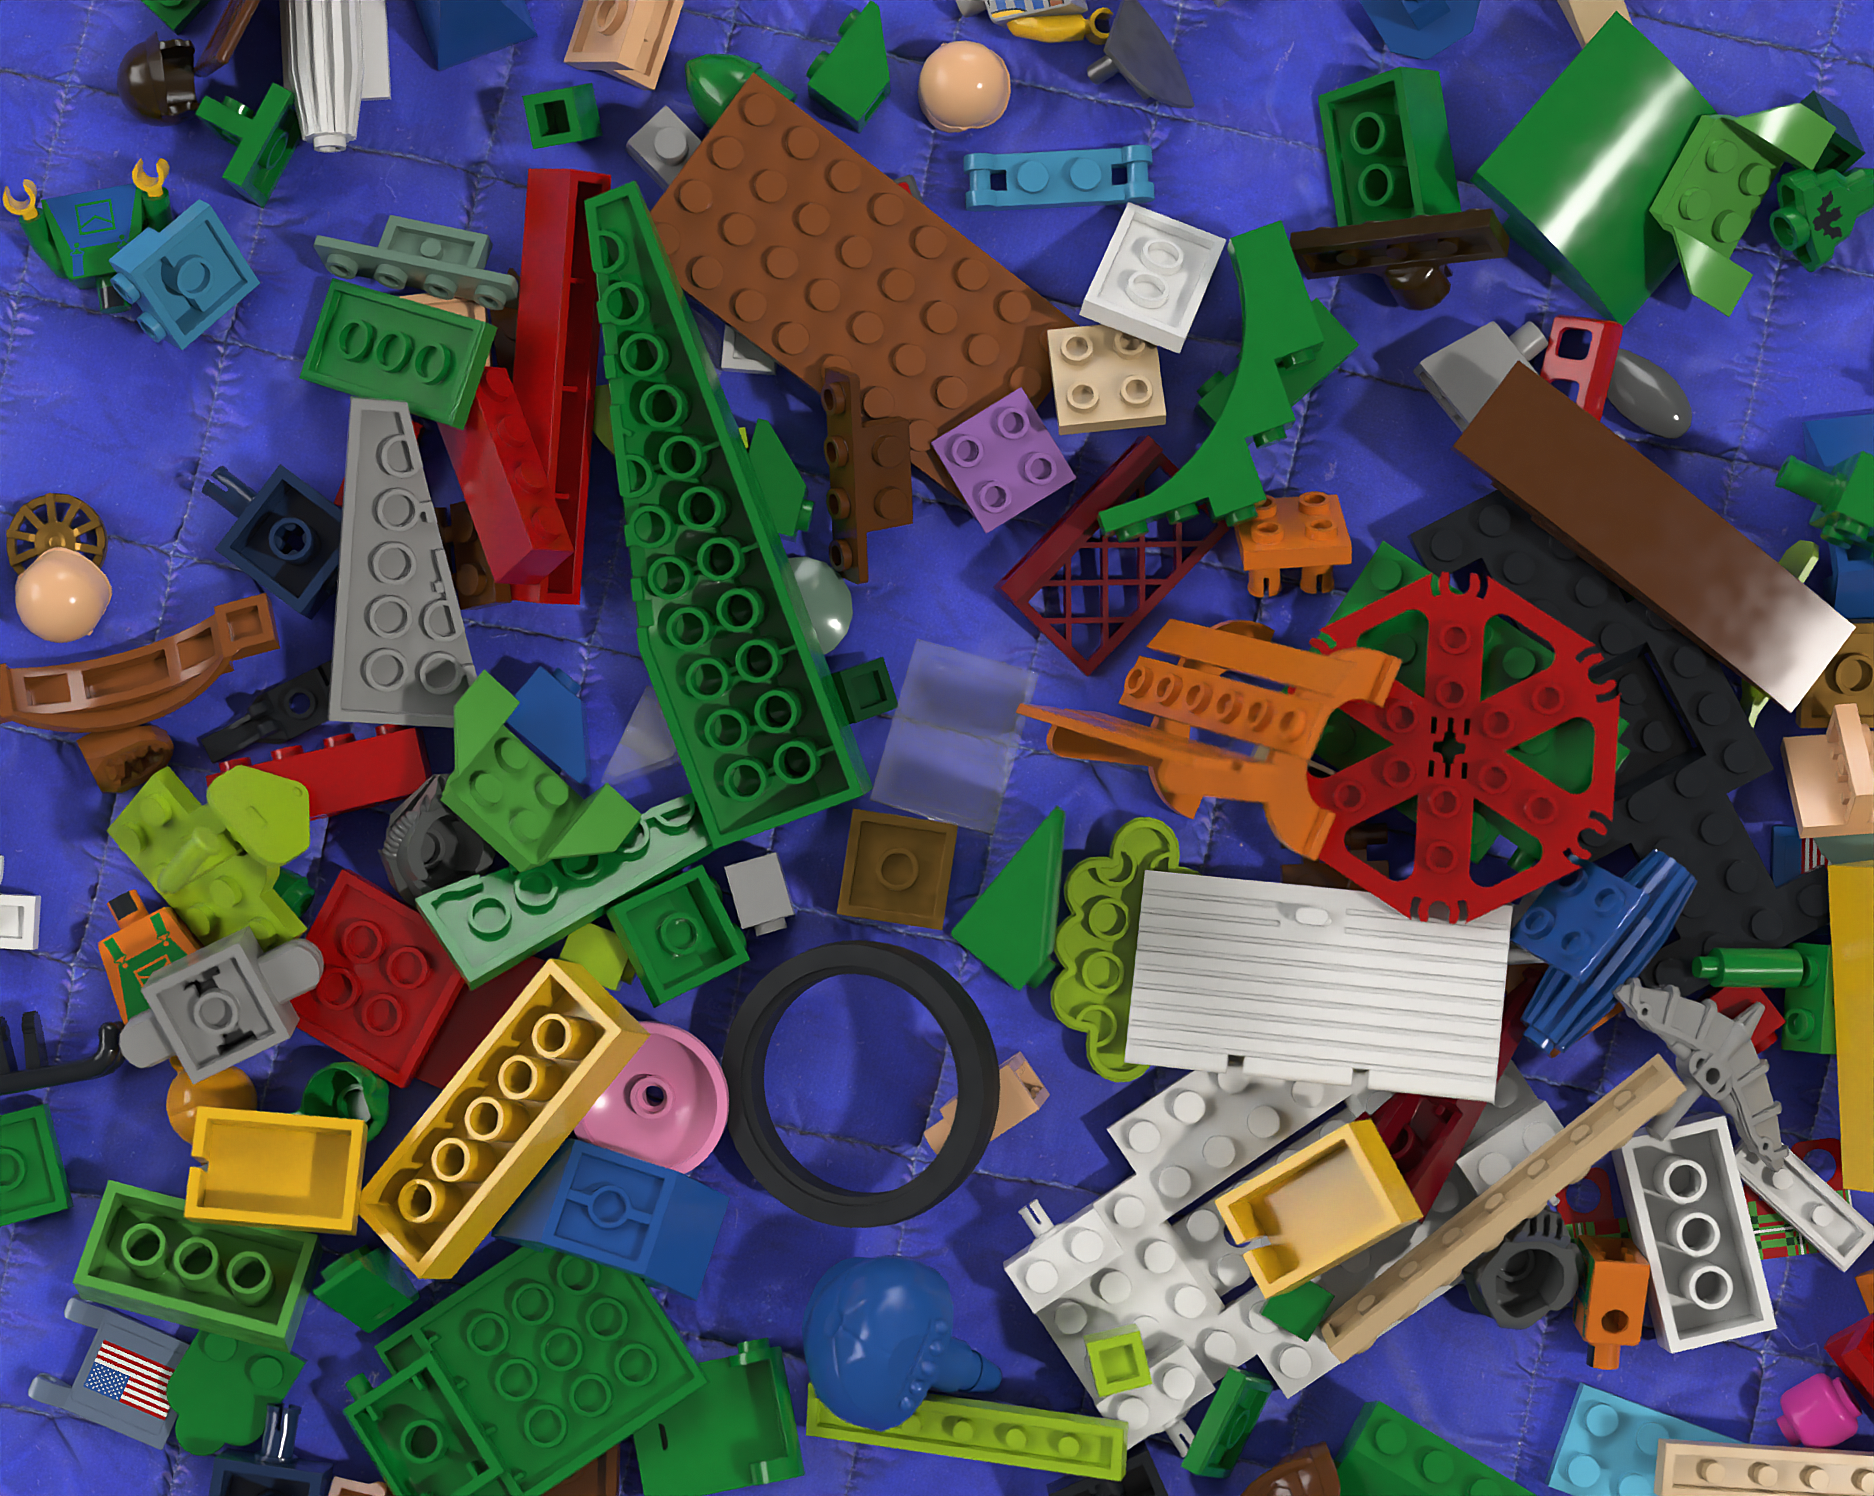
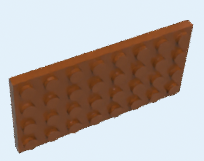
M754 72L650 211L685 294L820 396L822 387L825 384V368L837 366L857 374L860 379L861 422L895 416L908 419L911 465L963 505H966V500L937 455L931 442L1022 387L1033 407L1037 410L1053 388L1047 330L1081 327Z

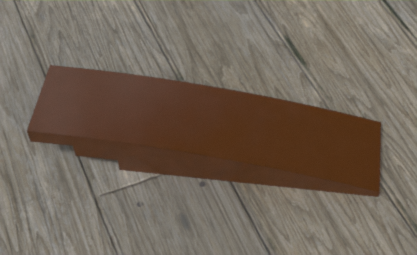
M1519 360L1513 365L1450 448V450L1492 480L1490 485L1532 515L1530 520L1788 713L1793 712L1856 628L1705 503Z

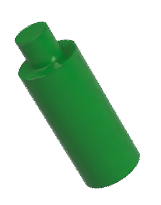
M1713 948L1708 956H1696L1693 959L1692 973L1695 978H1708L1709 983L1713 987L1796 988L1802 980L1803 961L1796 949Z

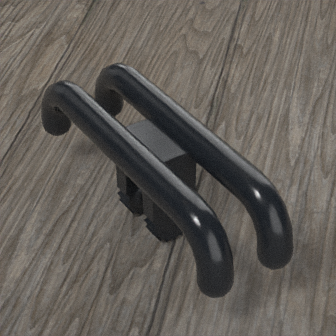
M35 1010L22 1014L21 1027L24 1036L26 1069L18 1070L7 1021H5V1017H0V1096L101 1078L114 1073L125 1062L126 1058L122 1055L119 1045L120 1034L125 1025L123 1021L105 1022L100 1026L98 1030L99 1047L93 1056L86 1059L49 1065L44 1032L42 1030L43 1026L40 1015Z

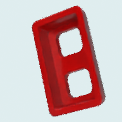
M1565 314L1556 315L1551 326L1548 346L1545 350L1539 376L1550 384L1555 380L1578 383L1579 391L1576 404L1598 421H1601L1623 334V326L1611 320ZM1574 329L1592 333L1589 352L1585 359L1575 360L1558 356L1561 338L1566 330Z

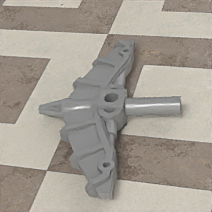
M1628 977L1626 982L1620 984L1612 994L1625 1008L1628 1017L1635 1019L1642 1029L1657 1034L1667 1043V1048L1676 1055V1068L1678 1069L1676 1073L1681 1077L1682 1083L1687 1089L1678 1096L1676 1103L1671 1109L1661 1115L1654 1116L1645 1126L1646 1131L1655 1139L1663 1141L1700 1095L1712 1098L1719 1103L1725 1113H1730L1733 1117L1738 1135L1746 1143L1747 1149L1755 1153L1771 1171L1778 1173L1784 1165V1158L1789 1155V1147L1781 1143L1777 1117L1782 1111V1106L1779 1101H1773L1765 1075L1770 1067L1767 1059L1758 1058L1751 1041V1036L1765 1010L1764 1005L1757 1001L1734 1019H1730L1718 1013L1716 1002L1706 998L1701 1003L1680 997L1678 987L1668 984L1662 991L1643 988L1639 979Z

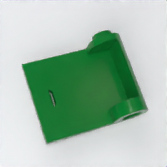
M761 1338L737 1343V1355L700 1362L699 1365L710 1380V1383L633 1434L644 1496H704L806 1475L781 1346L770 1348L769 1338Z

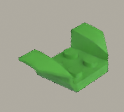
M1801 103L1779 106L1739 117L1731 115L1701 116L1649 209L1661 227L1673 236L1690 294L1725 316L1730 317L1753 274L1729 259L1784 161L1813 170L1835 132V126Z
M484 669L454 705L455 769L447 779L440 800L519 872L544 865L551 859L589 856L616 851L642 814L608 783L604 784L586 799H583L503 725L520 702Z

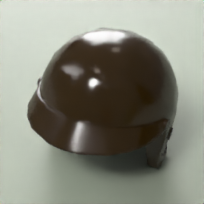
M155 31L146 41L135 45L125 54L118 68L117 90L123 105L134 118L145 124L165 127L174 126L198 117L195 113L201 103H197L194 73L192 72L194 69L193 55L195 53V46L190 40L172 39L159 41Z

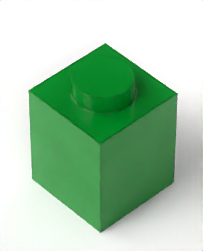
M592 83L522 96L533 149L583 141L603 135Z

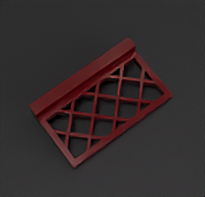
M1149 435L1138 436L993 587L1006 601L1011 602L1087 677L1231 528L1227 527L1224 519L1216 522V526L1201 541H1182V522L1173 524V541H1145V535L1136 538L1137 542L1119 543L1108 542V538L1104 539L1097 520L1099 512L1123 504L1135 491L1136 499L1144 497L1145 481L1158 467L1170 479L1179 471L1162 453L1163 449ZM1206 505L1198 506V509H1201L1210 518ZM1100 528V542H1087ZM1137 547V579H1108V548ZM1145 547H1173V570L1164 579H1145ZM1182 547H1194L1182 560ZM1080 548H1100V579L1071 580V557ZM1063 566V580H1050ZM1100 585V617H1072L1071 586ZM1108 585H1137V608L1129 616L1109 617ZM1145 585H1158L1145 598ZM1043 586H1063V617L1043 618L1028 602ZM1072 623H1100V646L1087 659H1084L1072 647ZM1109 623H1121L1109 636ZM1050 624H1063L1064 638Z

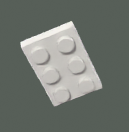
M1128 202L1086 294L1079 315L1180 354L1218 264L1226 239Z

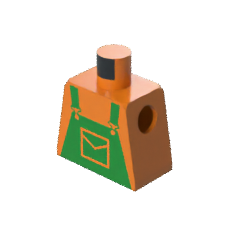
M136 889L125 892L107 903L120 930L98 942V949L124 1025L127 1024L131 1017L150 1009L141 988L152 972L205 947L195 934L188 929L187 925L172 907H163L149 914Z
M1578 1235L1577 1246L1583 1254L1584 1273L1580 1281L1581 1287L1577 1289L1573 1297V1324L1583 1340L1588 1342L1586 1364L1597 1369L1615 1370L1619 1368L1621 1345L1636 1346L1640 1343L1650 1264L1631 1238Z

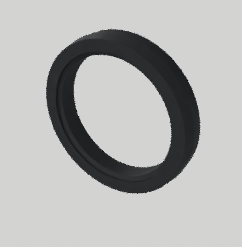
M864 940L839 941L809 949L785 961L768 973L746 997L733 1020L725 1042L721 1068L726 1078L729 1093L727 1126L735 1147L756 1180L772 1196L795 1212L814 1221L846 1228H870L893 1225L910 1220L927 1212L959 1188L973 1172L990 1142L999 1109L1000 1072L997 1053L989 1028L974 1000L954 977L935 962L904 947ZM839 974L869 975L893 983L910 993L931 1013L939 1024L949 1043L955 1061L958 1084L957 1107L946 1142L936 1158L921 1174L904 1186L891 1191L874 1193L850 1191L827 1183L813 1175L792 1156L783 1144L774 1127L767 1107L764 1089L765 1059L772 1034L779 1020L793 1001L804 991L827 978Z

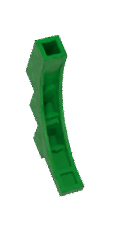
M1281 220L1231 237L1228 243L1227 251L1238 283L1242 310V343L1234 385L1223 413L1208 438L1194 456L1171 479L1150 495L1098 513L1097 520L1104 539L1116 535L1118 542L1122 543L1149 533L1147 524L1166 517L1170 525L1189 520L1200 515L1198 506L1203 504L1207 507L1212 524L1225 519L1227 527H1232L1258 517L1256 508L1263 506L1267 498L1247 444L1254 441L1256 448L1261 449L1287 438L1285 430L1292 428L1296 419L1277 366L1284 364L1285 370L1289 371L1310 364L1316 360L1314 352L1320 351L1325 342Z

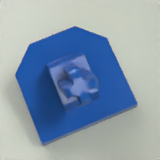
M1359 0L1390 52L1424 60L1430 59L1473 32L1480 0Z

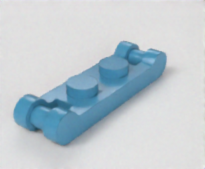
M1130 145L1123 148L1012 154H967L963 157L964 173L969 175L970 191L965 193L966 210L984 212L1152 202L1155 200L1154 183L1149 182L1148 166L1153 164L1152 147L1149 145ZM1127 168L1128 183L1112 185L1111 169ZM1006 174V190H991L990 175Z

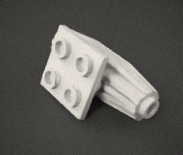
M279 0L283 85L285 89L295 95L294 104L302 139L308 143H313L314 150L317 152L334 153L346 150V143L356 140L361 101L391 99L386 0Z

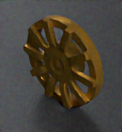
M48 493L24 504L12 519L6 532V549L9 562L18 576L26 570L22 562L40 556L45 551L54 547H64L76 552L96 554L92 562L99 569L102 568L107 555L108 537L101 517L89 504L67 494ZM56 503L71 504L63 521L58 522ZM44 505L47 506L49 521L46 524L33 513V511ZM79 509H81L91 521L74 529L71 527L72 521ZM26 518L38 529L36 535L19 531ZM95 529L97 546L81 543L79 536ZM17 539L33 542L34 548L18 554Z

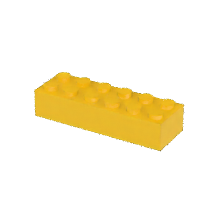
M1874 860L1828 865L1843 1189L1874 1193Z
M550 958L361 1191L359 1215L418 1279H452L651 1034L581 964Z

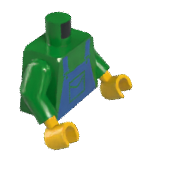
M140 158L132 170L134 183L41 200L43 209L35 207L37 188L33 181L29 179H24L23 181L24 189L30 197L28 200L22 202L15 200L7 186H5L3 203L6 209L13 214L20 215L18 221L34 252L58 278L68 279L69 282L79 289L97 288L100 311L103 314L121 313L132 309V304L123 299L111 284L110 279L117 273L108 260L147 227L161 232L174 221L169 191L162 187L169 174L170 167L168 162L162 158H159L156 163L159 177L153 178L148 176L144 172L143 160Z

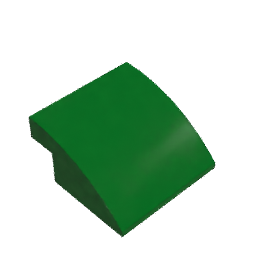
M1615 11L1470 179V182L1510 215L1502 226L1511 239L1606 320L1618 322L1624 327L1680 262L1673 236L1661 227L1649 209L1701 116L1718 115V113L1696 87L1652 42L1620 13Z

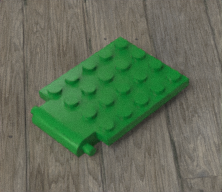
M1382 541L1326 626L1432 572L1385 541ZM1435 574L1431 582L1433 596L1441 595L1438 587L1439 577ZM1449 584L1451 592L1457 595L1464 594ZM1418 610L1405 611L1360 635L1357 641L1358 648L1380 651L1402 660L1394 679L1422 698L1425 697L1429 622L1422 612ZM1497 615L1491 617L1487 621L1484 631L1480 702L1549 668L1554 662L1555 654ZM1321 632L1320 635L1317 637L1318 639H1321L1322 641L1327 643L1330 649L1334 648L1337 645L1336 642L1325 633ZM1311 646V648L1308 651L1322 655L1321 652L1313 646ZM1588 676L1589 680L1596 685H1601L1600 683H1598L1597 681ZM1285 685L1280 693L1287 694L1288 686ZM1337 707L1328 716L1313 752L1341 771L1394 744ZM1620 716L1618 720L1617 741L1630 724ZM1432 717L1431 733H1436L1437 717ZM1574 717L1505 752L1566 792L1581 794L1592 783L1595 729L1592 724L1583 718ZM1449 718L1448 732L1445 733L1444 740L1442 742H1434L1433 746L1434 752L1443 755V763L1446 764L1445 778H1450L1451 764L1454 763L1455 755L1464 754L1466 749L1465 744L1456 742L1455 733H1453L1454 719ZM1465 719L1464 735H1469L1470 719ZM1617 742L1615 773L1631 751L1619 742ZM1429 761L1428 777H1433L1434 761ZM1462 763V779H1467V763ZM1418 795L1393 806L1417 823ZM1474 797L1470 857L1472 862L1479 865L1499 834L1518 846L1506 863L1520 873L1530 868L1536 859L1541 860L1543 848L1536 837Z
M521 1247L374 1346L392 1377L374 1389L364 1373H360L345 1383V1386L355 1402L343 1409L342 1413L393 1496H542L710 1383V1380L652 1289L645 1285L644 1278L546 1247L543 1253Z

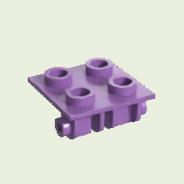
M1022 387L931 442L937 455L966 500L969 512L975 520H978L986 534L1076 479L1075 474Z

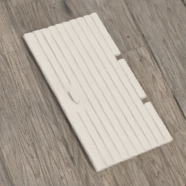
M1145 870L1125 1063L1227 1074L1229 1055L1244 1056V1076L1352 1087L1353 1068L1369 1070L1368 1089L1494 1102L1513 906L1503 905L1466 923L1468 915L1466 901H1458L1460 917L1456 924H1449L1450 910L1448 905L1441 901H1435L1429 907L1428 922H1421L1418 916V906L1422 899L1416 896L1411 906L1412 920H1410L1370 892Z

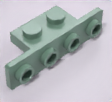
M390 215L378 247L321 235L316 236L313 244L325 268L333 275L344 279H353L355 276L375 279L380 284L392 289H403L405 286L425 290L430 295L444 300H451L455 296L474 300L479 305L491 310H502L504 307L518 310L520 288L515 277L484 270L493 247L489 235Z

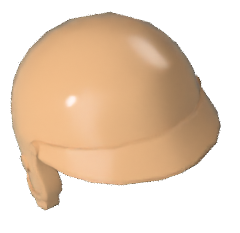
M967 40L954 41L948 44L943 43L925 61L919 75V105L930 124L940 131L955 133L968 129L987 127L1002 117L1007 108L1011 94L1010 74L1004 60L983 44Z
M54 547L41 554L17 577L18 579L15 584L16 609L22 623L34 635L54 643H68L86 635L90 636L105 613L112 597V586L106 575L91 560L79 552L64 547Z

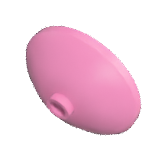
M638 1021L651 1034L650 1037L573 1130L580 1141L686 1174L709 1156L724 1132L729 1113V1093L726 1078L712 1052L691 1033L668 1023ZM647 1087H659L664 1094L663 1101H651L647 1096Z

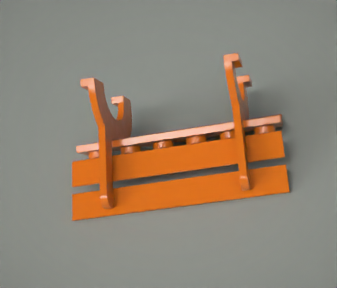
M1170 618L1146 647L1156 652L1179 657L1177 665L1139 655L1135 666L1129 671L1125 679L1124 691L1118 703L1126 708L1153 715L1154 718L1150 727L1101 712L1068 708L1063 710L1057 707L1019 703L1016 713L1052 724L1047 734L1046 744L1049 751L1055 755L1148 766L1151 782L1161 800L1174 813L1183 817L1194 819L1203 796L1262 802L1267 822L1278 840L1293 852L1316 861L1336 814L1318 807L1311 799L1306 781L1307 761H1309L1328 716L1339 705L1352 699H1362L1370 704L1383 706L1402 660L1367 648H1347L1332 653L1329 656H1324L1271 643L1270 641L1275 630L1261 623L1249 620H1228L1209 628ZM1229 670L1297 689L1292 696L1220 677V675ZM1190 727L1270 750L1265 761L1189 739Z

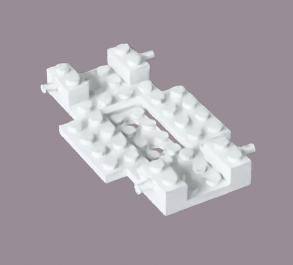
M1229 1055L1227 1074L1191 1070L1106 1128L1135 1171V1174L1055 1226L1039 1204L1038 1199L1033 1200L1029 1205L1040 1220L1039 1223L1036 1222L1026 1206L1018 1211L1036 1238L1031 1244L1004 1261V1269L1094 1400L1095 1406L1103 1418L1129 1422L1127 1450L1151 1434L1166 1431L1180 1452V1456L1185 1457L1189 1449L1179 1435L1183 1434L1189 1445H1191L1195 1436L1183 1418L1193 1405L1216 1390L1213 1384L1225 1376L1229 1367L1238 1368L1255 1355L1259 1356L1287 1399L1341 1363L1328 1349L1319 1325L1308 1342H1305L1261 1315L1259 1311L1266 1299L1258 1285L1235 1301L1232 1300L1226 1305L1223 1304L1220 1299L1221 1296L1236 1286L1243 1284L1252 1276L1242 1255L1252 1249L1271 1245L1268 1237L1265 1236L1251 1241L1243 1247L1230 1245L1224 1237L1226 1223L1214 1200L1347 1123L1354 1122L1364 1111L1370 1115L1375 1112L1396 1092L1368 1089L1369 1070L1353 1068L1352 1087L1244 1076V1056ZM1510 1059L1496 1085L1494 1102H1487L1423 1224L1415 1221L1311 1280L1335 1295L1319 1323L1564 1129L1548 1103L1537 1098L1512 1059ZM1342 1100L1347 1107L1170 1225L1167 1220L1169 1217ZM1556 1195L1548 1200L1549 1205L1553 1207L1560 1202ZM1462 1272L1452 1283L1447 1286L1438 1287L1423 1299L1415 1312L1464 1280ZM1397 1320L1396 1322H1394L1391 1326H1389L1386 1330L1379 1334L1377 1338L1386 1333L1387 1331H1389L1390 1329H1392L1393 1327H1395L1396 1325H1398L1403 1320ZM1129 1324H1136L1141 1333L1153 1384L1099 1398L1083 1336Z

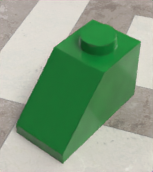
M758 418L748 455L780 539L796 543L798 531L808 532L815 501L807 500L809 493L807 486L769 421Z

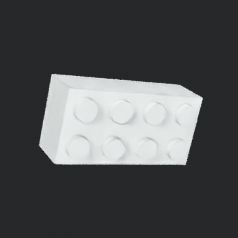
M1706 1112L1681 1118L1663 1141H1659L1651 1136L1645 1127L1634 1131L1632 1138L1627 1144L1617 1150H1611L1632 1240L1650 1264L1646 1297L1658 1345L1672 1354L1777 1329L1725 1115Z

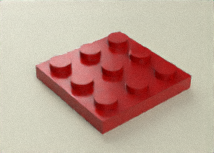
M342 869L305 938L315 944L321 951L324 960V970L314 989L290 1000L300 1018L296 1027L360 1065L367 1067L401 1089L409 1088L465 981L416 907L352 870Z

